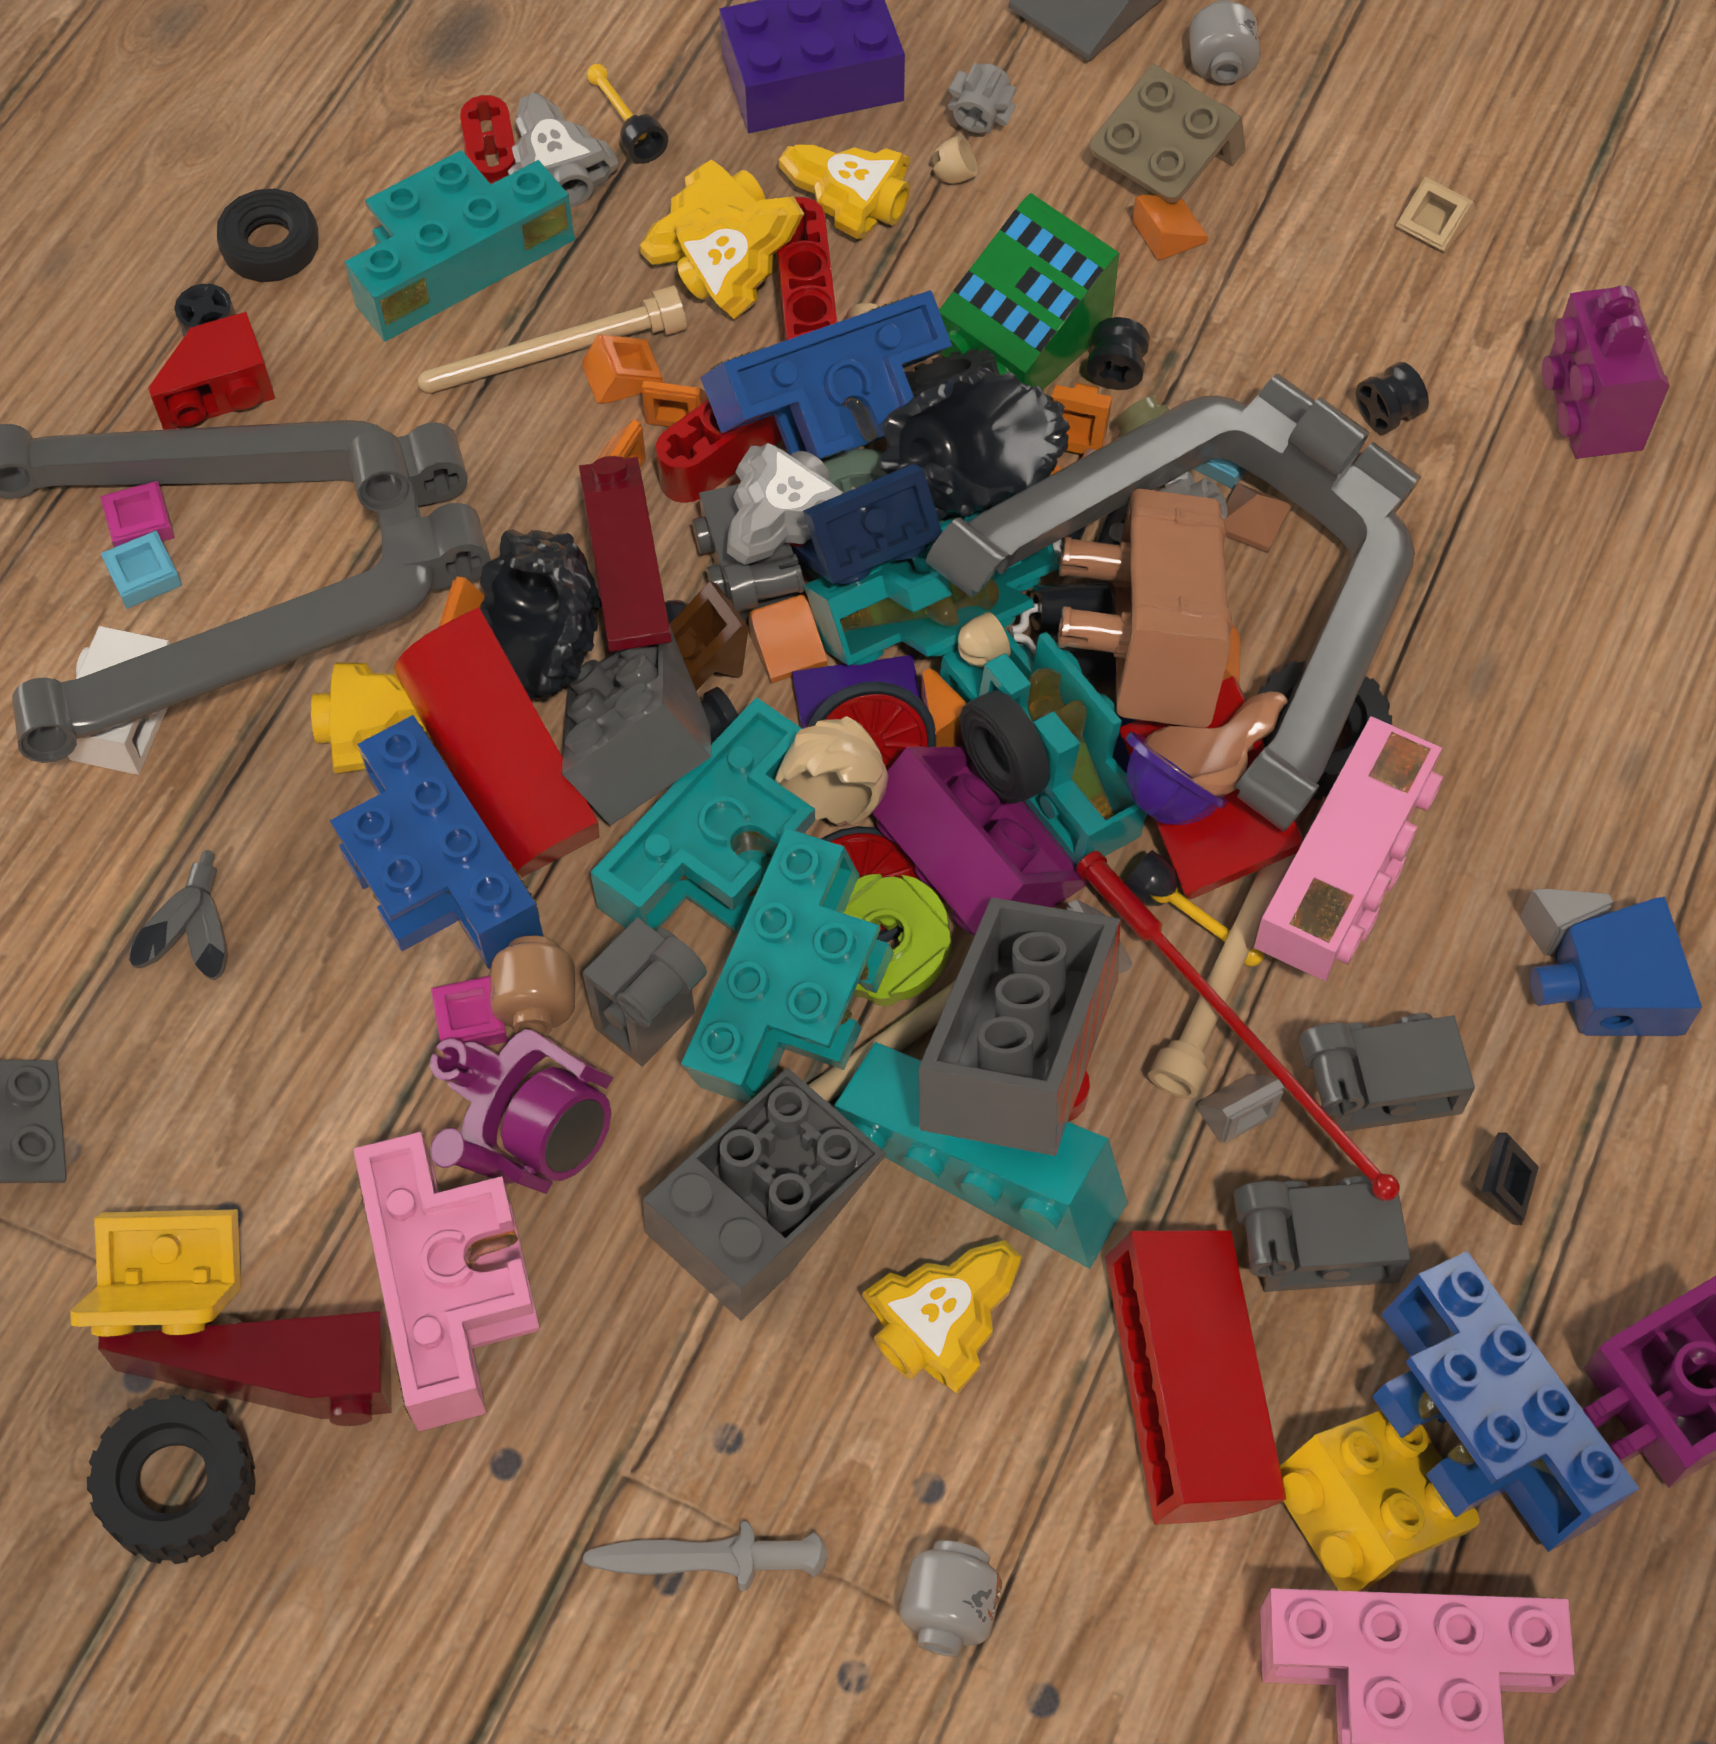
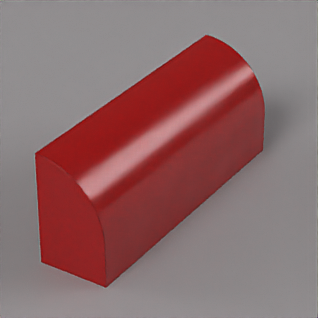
M479 607L432 630L402 653L394 665L396 676L442 760L520 879L600 837L597 818L587 800L562 774L563 757Z
M1231 1230L1131 1231L1105 1256L1154 1525L1224 1520L1255 1513L1286 1500V1494Z

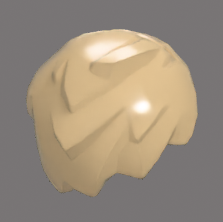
M846 716L842 719L817 721L815 726L801 729L796 734L795 741L785 754L777 771L775 781L815 808V820L828 818L830 822L842 826L846 823L850 825L858 823L877 808L886 793L889 776L880 750L870 734L860 723Z

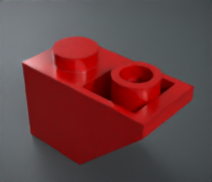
M247 312L191 327L148 387L163 430L192 426L203 420L237 410L249 409L257 404L276 399Z

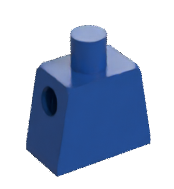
M1665 897L1654 898L1574 924L1566 930L1556 951L1557 964L1533 967L1530 970V989L1536 1005L1544 1006L1569 1002L1577 1029L1586 1036H1681L1687 1033L1702 1008Z

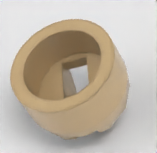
M961 134L944 141L936 148L932 155V162L935 166L934 172L941 181L956 184L978 175V166L973 150L966 138Z
M986 612L971 619L962 626L958 636V649L961 658L970 665L984 667L985 663L1004 653L1010 656L1011 649L1005 630L991 612Z

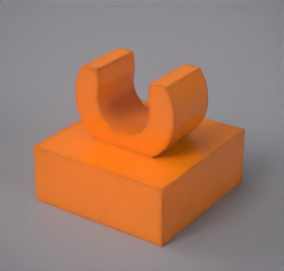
M1078 382L1074 388L1055 385L1051 397L1054 401H1058L1065 406L1063 417L1070 425L1069 430L1066 432L1069 436L1067 451L1084 455L1088 449L1098 450L1105 445L1113 397L1098 394L1100 387Z

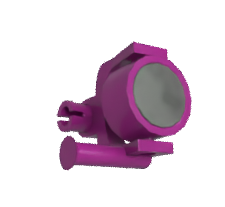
M525 1029L517 1033L505 1045L500 1054L475 1042L463 1043L456 1039H446L436 1047L447 1053L446 1056L442 1058L432 1053L430 1061L432 1073L438 1079L446 1081L455 1092L471 1102L464 1117L461 1133L452 1127L445 1128L433 1138L430 1146V1155L432 1161L437 1166L448 1168L456 1165L492 1179L502 1176L505 1184L516 1182L517 1184L547 1194L553 1184L551 1181H563L578 1174L591 1162L602 1147L610 1127L612 1115L610 1102L602 1092L589 1085L588 1082L590 1081L607 1089L614 1077L548 1037L533 1030ZM545 1057H550L577 1076L564 1068L550 1067L536 1073L522 1085L511 1100L503 1118L501 1138L504 1149L512 1155L510 1156L500 1150L497 1144L498 1128L503 1113L514 1091L525 1075L536 1063Z

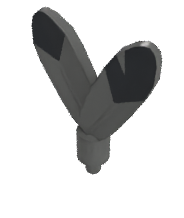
M205 850L201 855L199 863H192L185 888L173 895L134 938L129 952V961L133 967L143 968L159 961L186 931L191 955L197 968L211 980L221 977L228 955L219 914L210 896L217 872L212 867L214 860L212 851Z

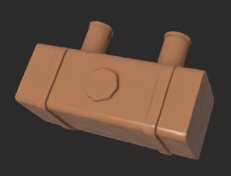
M1136 489L1130 495L1120 545L1064 537V548L1061 549L1059 576L1066 577L1068 575L1112 581L1113 586H1115V615L1075 610L1064 606L1062 610L1063 618L1060 619L1058 647L1065 648L1066 646L1113 653V657H1116L1117 713L1121 717L1197 728L1208 727L1212 722L1230 652V633L1232 629V614L1228 609L1224 559L1226 528L1225 522L1222 520L1221 504L1216 499Z

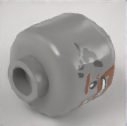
M1221 0L1209 4L1193 17L1189 27L1191 62L1193 69L1200 77L1219 83H1232L1245 78L1256 68L1261 56L1258 22L1256 16L1249 8L1240 3Z
M940 1540L934 1543L933 1550L921 1551L913 1558L899 1607V1616L904 1625L919 1634L917 1646L938 1655L957 1657L960 1654L961 1646L980 1645L989 1638L1002 1589V1580L997 1571L989 1565L990 1556L986 1552L964 1543Z

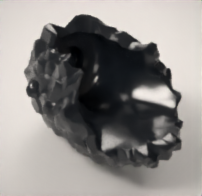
M979 366L976 372H971L967 375L954 374L950 377L949 381H944L922 392L920 397H913L907 404L898 407L888 414L883 423V432L888 443V449L881 458L880 467L888 475L909 465H918L924 469L938 519H943L945 516L958 517L960 515L970 517L974 511H987L992 506L1002 503L1050 476V473L1054 471L1058 463L1057 458L1062 456L1063 452L1068 449L1067 442L1069 436L1066 432L1069 430L1070 425L1063 417L1065 406L1058 401H1054L1051 396L1044 394V390L1039 386L1034 387L1022 383L1011 372L999 375L988 368Z
M513 529L506 530L501 536L500 556L487 562L482 567L480 585L485 597L479 608L530 700L534 698L548 699L552 694L560 692L563 686H569L573 678L577 679L580 675V665L584 662V655L588 651H592L594 647V632L598 629L596 611L601 609V598H599L595 580L588 569L585 555L574 543V538L571 534L562 533L554 535L551 532L531 530L528 534H522Z

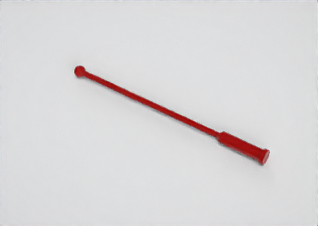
M1093 851L1086 855L1079 862L1076 873L1084 881L1091 883L1142 941H1152L1372 1182L1374 1196L1381 1201H1391L1396 1198L1400 1190L1398 1180L1393 1175L1380 1172L1161 933L1162 923L1107 864V858L1100 851Z

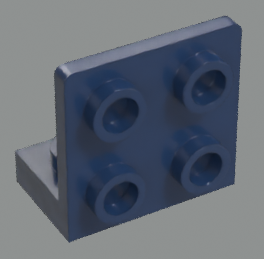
M916 464L909 465L803 510L811 538L804 544L790 543L793 554H796L800 560L832 584L857 582L867 577L871 573V568L890 559L905 560L921 554L926 549L925 544L937 540L942 533L924 469Z

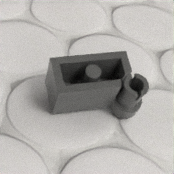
M739 484L699 493L701 517L692 519V525L699 553L710 552L714 564L713 566L706 567L708 582L717 583L742 619L746 620L749 619V613L755 609L800 595V593L804 592V582L800 565H796L798 564V558L796 554H793L790 543H784L772 556L746 565L737 562L735 558L727 554L729 525L739 511L733 498Z
M637 917L583 971L595 1029L643 1067L695 1013L692 989L706 976L707 970L705 965L691 948L670 931L664 928H659L655 931Z
M1418 1013L1403 1017L1395 1022V1024L1371 1028L1365 1023H1326L1306 1030L1299 1037L1305 1066L1313 1069L1322 1103L1321 1107L1344 1132L1463 1114L1475 1089L1455 1015L1433 1018L1430 1014Z
M1366 1176L1345 1178L1337 1182L1335 1186L1309 1187L1308 1183L1303 1181H1259L1243 1185L1234 1192L1237 1220L1240 1224L1245 1225L1251 1262L1249 1265L1250 1272L1255 1276L1262 1277L1264 1292L1399 1283L1411 1259L1399 1193L1391 1201L1377 1199L1372 1192V1182Z

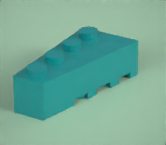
M875 1042L834 1105L836 1110L885 1152L886 1159L1090 1269L1128 1204L1109 1138L1068 1122L1057 1154L1053 1156L920 1130L919 1066L921 1061Z

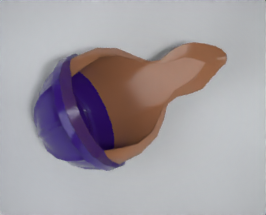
M1272 691L1253 696L1243 703L1229 723L1218 728L1167 726L1153 732L1147 738L1134 732H1129L1125 739L1134 750L1130 756L1127 777L1128 786L1136 804L1157 821L1172 825H1186L1197 822L1212 814L1218 807L1223 809L1228 803L1224 796L1237 789L1235 786L1246 772L1248 764L1247 752L1252 750L1254 743L1265 738L1274 730L1279 712L1288 703L1287 698L1282 693Z

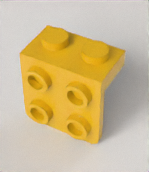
M238 1209L100 1213L94 1218L97 1287L70 1310L71 1325L76 1327L91 1326L92 1335L103 1337L131 1333L135 1330V1325H162V1332L169 1335H185L203 1331L205 1323L213 1321L241 1290Z
M1382 1410L1314 1435L1280 1465L1286 1500L1283 1502L1339 1591L1367 1592L1405 1560L1465 1535L1479 1524L1480 1518L1475 1508L1455 1517L1426 1474L1443 1459L1430 1441L1423 1425L1418 1426L1412 1433L1401 1438Z

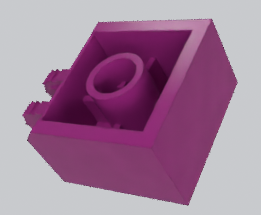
M1619 285L1613 288L1570 293L1563 316L1557 319L1555 323V340L1550 355L1545 356L1543 359V382L1548 391L1553 390L1558 404V428L1563 437H1569L1575 459L1643 451L1670 386L1667 376L1664 375L1639 305V297L1631 286Z
M1716 1276L1613 1336L1598 1348L1583 1369L1603 1396L1583 1409L1596 1429L1616 1415L1630 1435L1610 1443L1609 1447L1622 1464L1643 1452L1668 1488L1716 1460ZM1694 1379L1700 1388L1694 1386L1689 1381Z

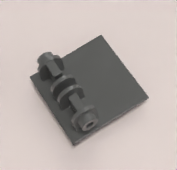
M0 1060V1183H65L66 1170L57 1060Z

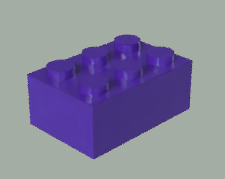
M758 0L719 8L722 56L748 133L904 101L905 53L885 0Z

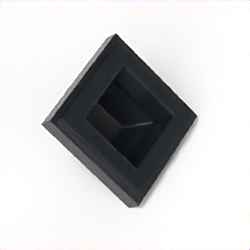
M1498 1132L1471 1176V1180L1513 1225H1522L1539 1167L1507 1132Z

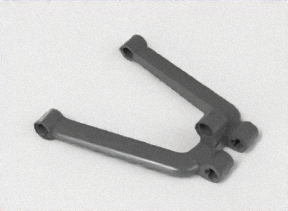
M1278 373L1269 380L1249 405L1218 395L1201 396L1185 401L983 512L968 523L961 517L956 518L945 528L930 549L926 558V564L972 598L988 584L996 571L1003 574L1015 563L1128 504L1132 491L1136 489L1154 490L1201 463L1217 458L1230 460L1269 483L1313 515L1345 544L1349 551V565L1268 747L1259 754L1235 786L1240 790L1237 798L1282 832H1285L1319 788L1317 782L1324 772L1413 568L1415 556L1413 540L1406 525L1396 512L1415 489L1421 476L1374 442L1363 451L1352 465L1370 432L1322 397H1319L1317 400L1313 399Z
M336 420L56 435L33 438L29 431L21 426L0 424V497L12 499L26 496L36 486L37 488L64 485L147 484L158 481L159 484L342 480L354 482L360 503L376 512L382 535V557L372 569L78 679L60 682L51 678H34L23 682L15 689L12 695L18 749L21 754L31 761L41 763L56 762L64 759L74 751L78 738L104 732L398 622L413 614L423 605L431 590L451 587L456 576L465 577L470 582L479 579L482 575V567L491 561L477 511L467 504L449 503L438 507L429 516L421 517L418 506L455 498L463 492L467 485L468 476L454 430L442 423H426L417 426L408 435L396 437L391 432L369 422Z

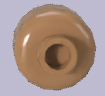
M524 936L511 941L506 948L496 954L491 963L490 1005L493 1016L500 1020V1022H503L504 1025L513 1028L516 1034L528 1029L545 1036L552 1031V1028L565 1023L575 1010V965L573 958L564 949L560 948L554 940L547 937Z

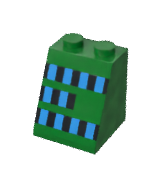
M1030 193L1013 211L939 309L952 344L951 347L941 353L947 358L952 352L961 351L962 355L969 349H977L978 352L988 350L995 357L1000 375L1011 372L1022 383L1034 387L1039 386L1044 390L1092 346L1093 332L1096 325L1100 321L1112 318L1120 253Z

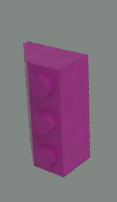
M906 747L887 771L889 778L886 793L881 803L872 812L878 819L877 826L885 837L901 846L916 864L914 869L918 877L929 887L936 889L953 909L955 921L966 932L975 936L991 897L1054 908L1084 888L1089 882L1084 881L1076 873L1077 865L1024 801L1010 804L1000 799L976 771L966 747Z

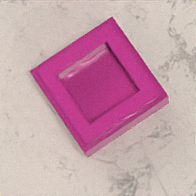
M158 481L100 496L114 548L153 531H157L162 542L175 538L163 492Z
M491 976L431 988L440 1043L446 1039H456L463 1043L475 1042L486 1047L508 1042L504 1023L497 1020L492 1014L490 1005Z

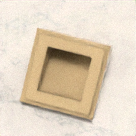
M1424 177L1397 222L1396 227L1445 253L1471 222L1477 209L1472 200Z

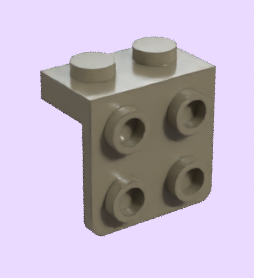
M1154 63L1090 142L1091 152L1095 158L1169 203L1181 200L1215 156L1233 167L1246 150L1242 117Z

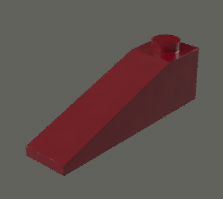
M606 456L595 460L592 464L579 465L609 652L672 642L638 457Z
M380 1311L205 1326L203 1331L185 1335H169L163 1333L162 1330L131 1332L119 1336H98V1350L115 1371L314 1418L330 1419L331 1423L340 1426L363 1425L372 1421V1415L392 1413L391 1333Z

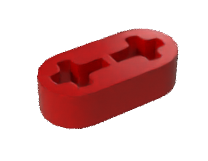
M492 95L473 97L463 105L460 111L466 156L487 181L493 184L508 176L507 170L515 165L512 151L515 142L509 109L506 103L498 97ZM491 120L493 131L482 132L481 122ZM497 154L499 165L488 166L486 155Z

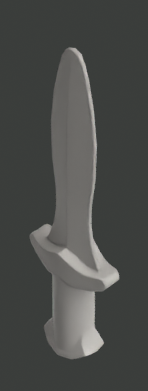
M743 1521L740 1523V1535L721 1541L638 1540L620 1542L591 1549L585 1552L582 1558L584 1564L590 1567L617 1573L654 1575L707 1570L722 1572L738 1577L739 1590L746 1591L753 1583L755 1570H802L815 1578L825 1568L828 1552L824 1541L815 1532L802 1540L755 1541L753 1528L749 1522Z

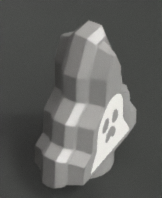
M531 92L528 96L520 98L515 120L520 139L512 147L515 165L507 170L508 175L539 159L569 194L570 208L584 203L592 194L593 187L606 182L610 174L619 167L618 159L606 140L592 138L585 126L566 121L560 107L541 94Z
M769 443L761 447L751 446L736 470L741 483L736 489L733 498L739 511L729 525L727 554L735 558L737 562L746 565L772 556L784 543H806L811 538L803 510L843 494L830 482L829 471L824 463L809 452L797 451L789 455Z

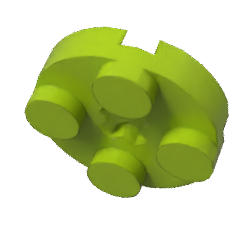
M881 873L858 878L844 911V914L877 925L882 924L887 930L894 929L897 925L904 930L898 937L900 945L893 949V956L877 993L864 989L861 984H857L853 993L858 997L869 999L872 1003L879 1006H891L899 1000H907L929 988L943 972L953 950L949 919L940 898L922 881L902 875L903 879L893 876L882 878Z

